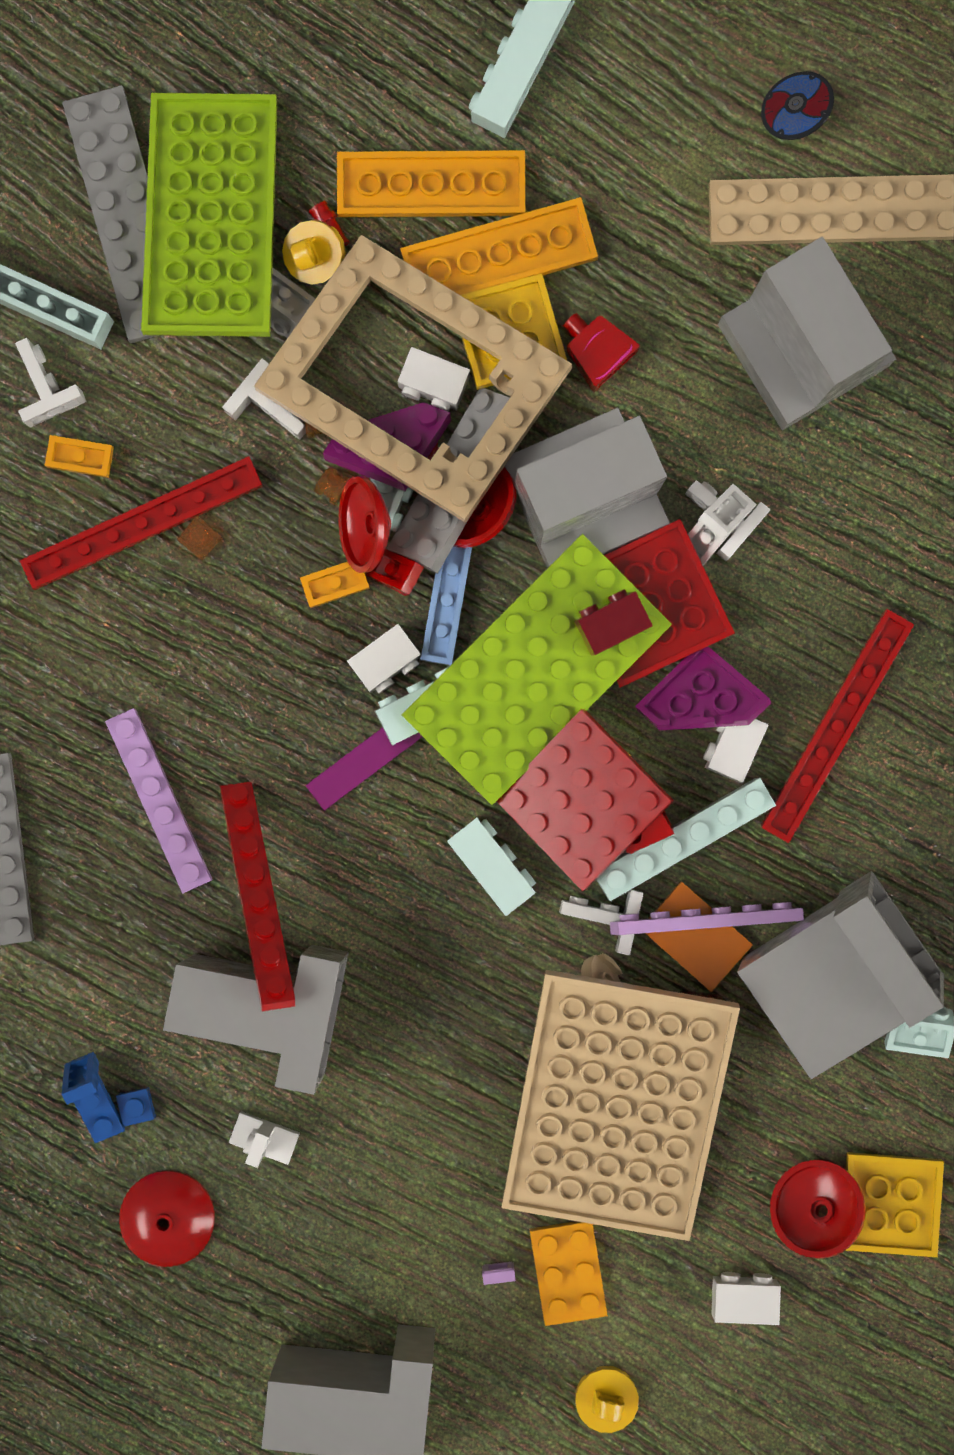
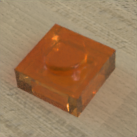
M198 516L177 538L182 545L201 561L222 539L217 532Z

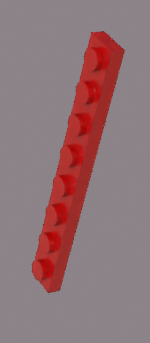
M250 456L19 561L32 589L37 590L263 487V484Z
M888 609L884 610L774 801L776 806L769 810L760 828L786 843L791 841L914 626L913 623Z
M252 782L221 785L220 794L261 1011L295 1007V995Z

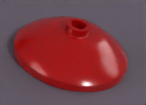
M505 467L471 514L454 547L469 548L481 545L496 536L509 521L515 508L517 491L514 479Z
M355 476L347 481L341 494L339 534L344 555L351 568L356 572L366 573L371 572L383 557L389 540L391 519L387 506L375 484L367 477Z
M809 1160L793 1166L778 1180L771 1196L770 1216L776 1234L792 1251L809 1258H829L844 1252L858 1238L865 1221V1199L859 1184L848 1171L829 1161ZM822 1206H826L828 1209L825 1217L819 1216V1209Z
M173 1170L153 1172L138 1180L127 1192L120 1209V1230L128 1248L141 1260L161 1267L178 1266L195 1258L207 1245L215 1224L214 1206L207 1190L190 1175ZM160 1218L167 1219L169 1227H160L158 1220Z

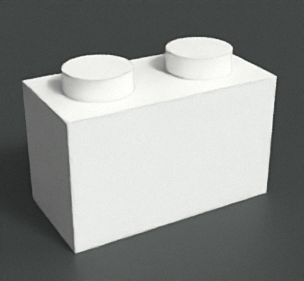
M411 347L398 379V387L403 390L402 394L414 400H419L420 397L432 401L431 405L447 412L450 408L457 411L470 378V369Z
M397 624L347 660V662L370 693L376 690L380 694L394 684L391 679L401 671L406 675L419 665L417 659L421 657V654L400 625Z
M755 719L746 726L716 727V731L720 732L716 743L710 742L703 756V759L707 761L705 768L738 783H743L768 724Z
M722 1272L721 1276H713L712 1317L715 1323L779 1325L781 1286L777 1279H772V1275L765 1273H755L753 1278L740 1277V1274L735 1272Z

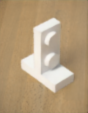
M27 338L15 343L41 399L18 410L22 421L31 428L87 402L82 390L76 384L55 393L59 390V386L53 374H47L42 363L46 362V358L39 344L34 346Z
M261 359L222 408L236 421L247 406L253 402L296 438L301 440L308 431L303 424L304 421L254 388L255 383L269 365L264 359Z
M697 480L685 493L704 511L718 499L716 497L718 492L707 482L701 484ZM760 502L745 520H742L732 531V536L716 554L727 561L768 514L770 509Z
M734 484L704 511L698 519V523L688 533L702 565L709 560L738 524L757 505Z
M632 889L628 891L623 913L619 912V906L601 903L600 908L588 906V899L570 896L569 901L562 900L559 912L560 914L610 925V922L620 921L619 915L639 914L643 892ZM634 934L618 935L615 951L630 955Z
M241 1111L229 1143L244 1148L243 1152L248 1154L245 1164L258 1168L264 1156L288 1165L300 1133Z

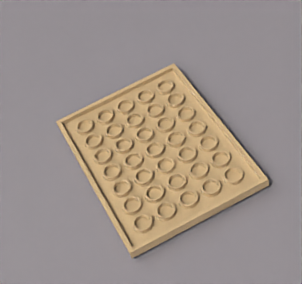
M545 970L502 1199V1208L690 1241L740 1011L739 1003Z

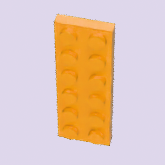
M525 150L337 152L338 217L516 216L525 213Z
M581 197L400 248L403 261L459 295L541 273L542 275H547L598 260L597 250Z

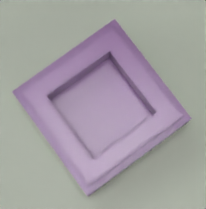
M514 1262L482 1266L484 1285L516 1281Z

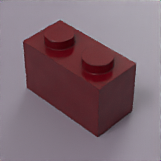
M623 589L607 597L610 602L609 604L598 608L595 603L579 611L581 618L574 622L591 655H597L653 626L636 591L627 594L626 590Z

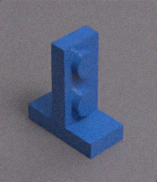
M92 1052L65 1063L61 1095L67 1105L74 1102L94 1142L97 1143L124 1132L125 1127H123L121 1117L98 1074L99 1061L95 1053Z

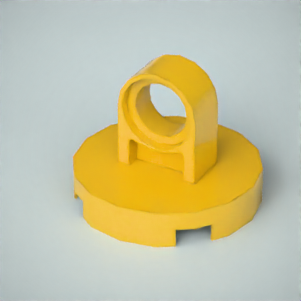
M320 220L300 222L291 228L284 239L282 249L284 264L290 274L300 282L311 285L328 282L346 255L344 241L337 229L333 226L330 227Z
M614 1366L597 1367L596 1370L591 1371L587 1376L585 1374L576 1388L575 1404L582 1421L595 1431L614 1433L622 1430L633 1421L638 1411L639 1396L634 1382L625 1371Z

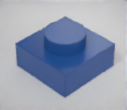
M149 1087L116 1095L123 1127L156 1118Z

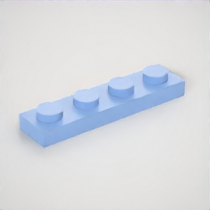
M453 546L438 574L435 573L420 659L422 661L445 665L452 664L472 547L459 548Z

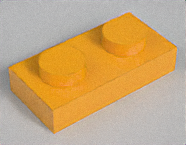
M50 435L45 467L109 478L114 447L108 444Z
M348 562L300 577L310 608L370 589L365 573L356 572Z

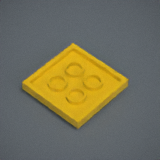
M542 273L460 295L567 360ZM462 337L476 390L494 386L489 380V375L500 360ZM504 374V376L511 381L512 378Z
M847 1152L845 1170L855 1178L862 1190L865 1199L866 1215L858 1238L846 1251L938 1258L944 1161L942 1159Z

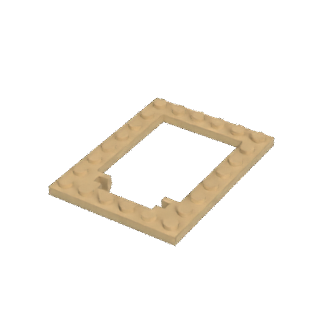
M361 235L255 383L254 388L265 397L466 523L572 369V363ZM370 281L500 360L489 375V380L498 390L511 397L469 458L461 453L456 457L451 453L450 446L443 442L432 459L429 460L301 379ZM504 374L507 375V376H509L510 378H512L511 381L508 380V379L504 376Z

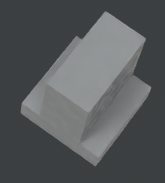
M823 236L765 270L750 299L724 314L718 323L720 330L782 431L888 368L896 360L892 353L893 350Z
M619 408L613 409L513 453L504 466L514 479L517 491L516 499L547 568L582 533L603 555H606L670 524L657 496L667 475L640 415L624 422Z
M872 871L840 890L839 896L804 918V921L796 923L744 956L737 971L810 1079L833 1067L906 1022L910 1028L944 1007L943 973Z
M311 945L300 956L297 974L290 973L295 995V1007L263 1012L261 1011L253 965L193 954L176 964L163 1031L279 1053L281 1057L275 1087L314 1095L325 1076L349 952Z
M398 1324L393 1356L281 1344L268 1381L261 1449L315 1455H424L436 1328Z

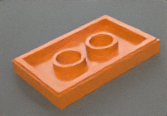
M681 881L654 912L670 911V917L681 916V910L700 909L701 915L712 914V908ZM733 926L645 933L710 992L715 989L753 946Z

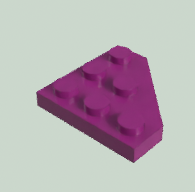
M420 403L367 421L428 458L452 419L450 412L426 403ZM333 439L323 452L325 461L405 492L408 488L405 484Z
M708 646L685 657L635 707L658 730L746 726L753 722L771 704L768 696Z

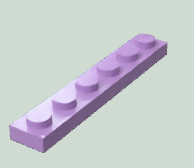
M133 708L106 720V725L182 894L212 881L210 872L137 710Z
M791 902L772 903L773 909L762 910L761 904L742 905V912H731V907L712 908V914L701 915L700 909L681 910V916L670 917V911L651 912V919H639V914L619 915L620 921L610 922L611 935H627L804 921L803 908H792Z

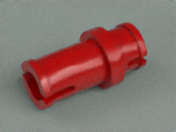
M326 201L316 204L309 210L314 220H320L330 227L333 226L337 229L344 241L345 247L349 244L350 241L346 238L336 221L337 215L335 211H330Z

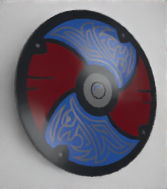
M797 72L782 78L768 91L763 100L761 119L764 127L771 135L783 140L801 139L814 133L827 121L834 106L832 86L826 78L814 72Z

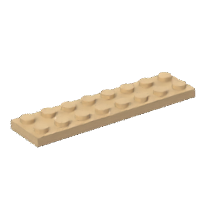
M954 174L710 180V245L812 243L822 236L827 243L954 240Z

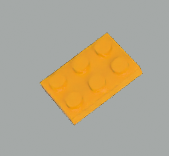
M574 1221L529 1229L545 1326L608 1316L593 1224Z

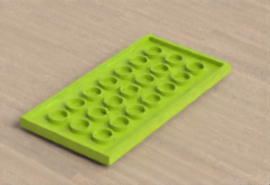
M151 93L141 322L143 335L270 337L277 131L276 94Z
M582 533L401 716L493 805L529 769V763L581 709L587 711L672 624ZM623 589L626 590L627 594L636 591L653 626L597 655H591L574 622L581 618L579 611L595 603L598 608H601L610 603L607 597Z

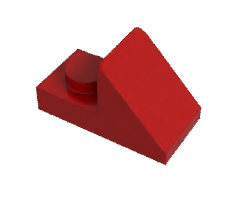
M385 549L378 565L371 572H366L365 575L407 596L417 583L424 567L413 560Z

